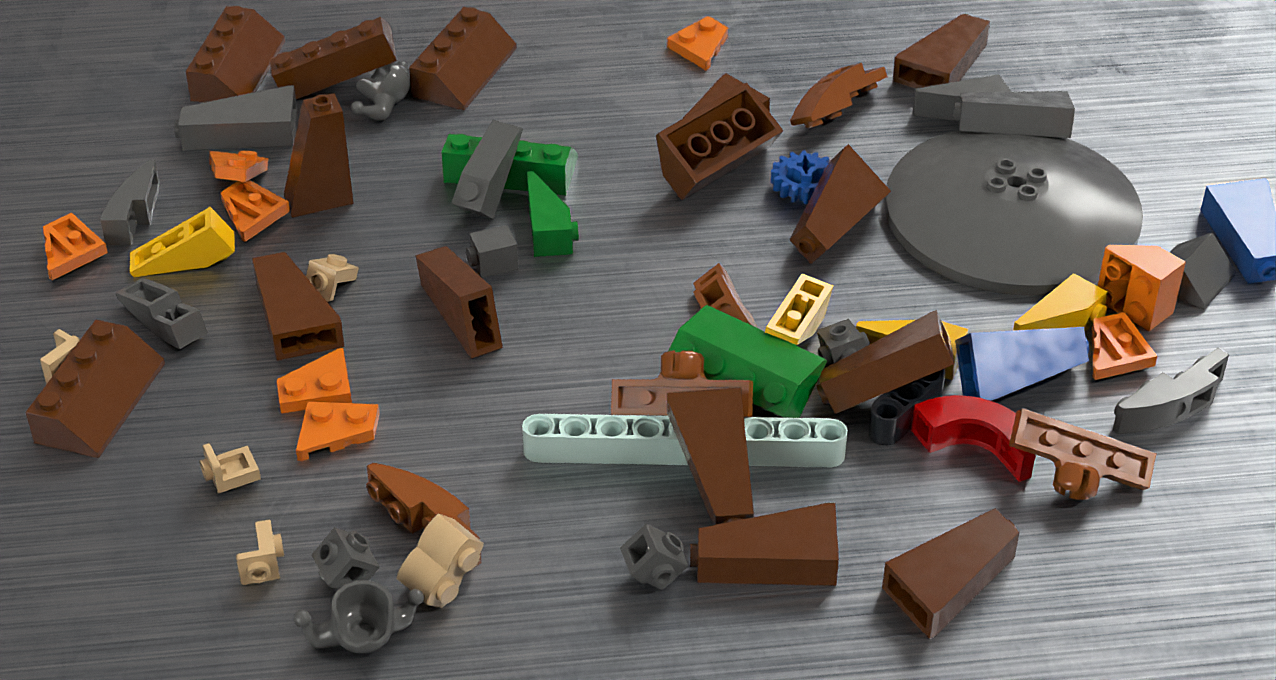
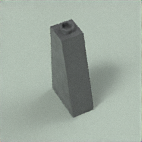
M294 85L181 107L180 118L174 121L175 137L181 138L183 150L293 146L297 118Z
M1068 91L960 93V102H954L953 121H957L959 131L1071 138L1075 107Z

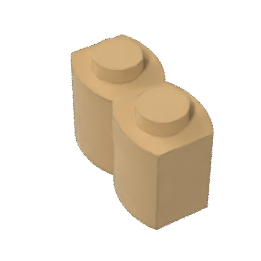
M437 514L424 529L418 546L403 562L397 579L410 591L418 589L423 592V602L427 605L443 608L457 596L463 575L472 570L479 562L484 543L455 519Z

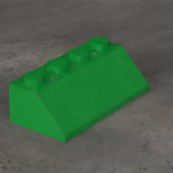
M448 134L441 152L443 180L445 183L458 184L463 169L482 137ZM520 140L504 189L528 191L527 171H534L556 195L566 196L578 160V153L570 146L532 143Z
M705 305L679 328L668 350H675V352H681L682 350L693 351L702 354L704 357V375L708 380L753 381V404L782 418H800L827 362L826 359L768 334L708 305Z

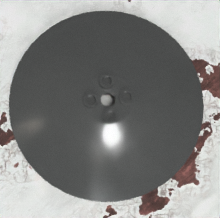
M956 130L931 138L910 150L893 168L887 183V187L891 192L885 197L886 219L891 231L903 248L916 260L934 272L955 282L989 292L1010 295H1048L1073 273L1094 284L1099 281L1105 247L1108 245H1137L1142 228V205L1134 186L1113 163L1099 153L1067 138Z

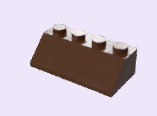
M226 6L185 71L190 100L205 103L257 92L271 67L270 59L276 57L285 43V36L254 9Z
M463 7L409 67L411 97L465 111L517 49L516 42L490 13L472 7Z
M379 17L374 20L363 21L358 26L345 31H337L324 39L308 42L303 47L290 52H282L276 57L271 58L270 64L271 74L278 88L294 85L295 97L298 99L396 62L397 57L391 27L388 22Z
M746 82L656 135L663 177L679 198L683 200L767 150L784 130Z
M96 319L25 412L34 443L99 458L165 365L164 358L128 326Z

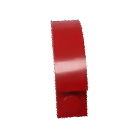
M963 395L937 397L914 405L911 431L929 453L957 444L976 445L996 455L1018 482L1029 479L1032 476L1036 455L1009 446L1016 415L1015 412L990 400Z

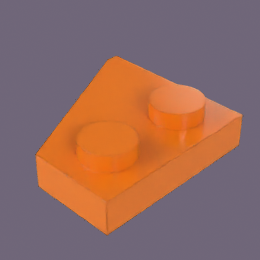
M707 16L667 37V48L702 69L708 70L711 66L712 57L717 56L720 46L728 38V27Z
M218 151L209 152V164L212 165L211 169L214 172L215 178L246 182L268 170V158L257 157V152L239 151L238 154Z
M250 180L246 182L237 181L221 192L222 203L241 240L244 242L290 212L289 201Z
M72 212L43 226L46 242L45 252L48 262L47 270L51 280H55L108 253L106 243Z
M1125 312L1093 320L1092 377L1094 380L1155 366L1157 360L1156 353Z
M343 348L336 349L276 379L281 414L306 410L308 402L352 403Z
M308 402L296 448L297 461L308 460L309 452L329 447L330 452L345 449V447L351 444H361L374 440L380 415L379 405Z

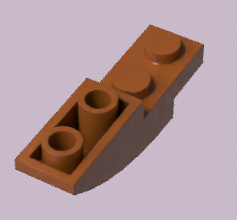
M861 62L830 72L813 85L802 98L790 119L791 125L804 124L805 128H810L822 124L823 117H825V120H829L843 115L842 109L853 105L851 98L859 95L858 89L861 92L875 89L878 87V81L888 78L885 67L882 66L864 71Z
M720 263L693 282L696 289L693 293L701 309L708 305L758 328L752 314L744 307L727 271Z
M378 463L367 465L369 482L366 484V488L370 497L377 503L381 502L388 509L392 519L397 524L402 523L412 534L422 528L425 529L437 514H441L455 519L480 540V537L471 530L469 508L439 485L409 471ZM480 553L479 562L477 563L476 566H478L479 564H481V553Z

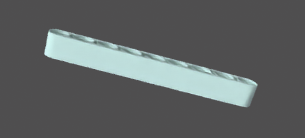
M534 414L527 417L522 424L524 455L532 462L688 465L668 416ZM744 417L749 466L836 467L845 459L848 430L846 425L837 419Z

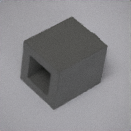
M508 225L469 233L470 247L466 248V256L470 267L475 266L479 276L485 278L518 270L517 243Z

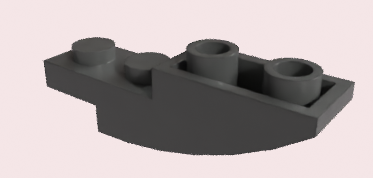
M1216 348L1207 356L1199 357L1192 367L1185 372L1177 373L1174 378L1162 372L1153 380L1145 381L1138 391L1129 397H1123L1117 403L1114 409L1116 416L1112 431L1117 434H1127L1154 430L1180 422L1199 413L1213 403L1217 385L1223 380L1229 354L1220 348Z

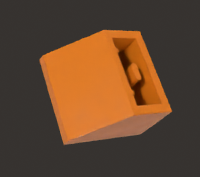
M1108 245L1105 247L1098 287L1108 291L1105 305L1117 313L1125 312L1132 322L1147 331H1151L1174 313L1186 262L1159 246Z

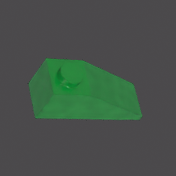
M527 171L528 202L534 257L573 254V241H579L578 222H571L570 208L534 171Z

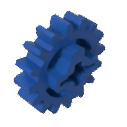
M802 150L799 155L790 152L789 158L780 156L779 162H774L771 170L770 184H773V191H780L781 198L790 196L793 203L799 199L804 204H808L829 163V157L818 158V152H814L811 155L805 150Z

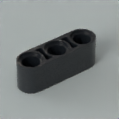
M945 369L886 392L877 398L871 407L870 439L879 445L888 446L895 444L911 430L914 405L929 399L942 397Z

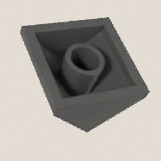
M1213 232L1179 243L1169 252L1186 262L1177 298L1203 310L1235 276L1236 270Z

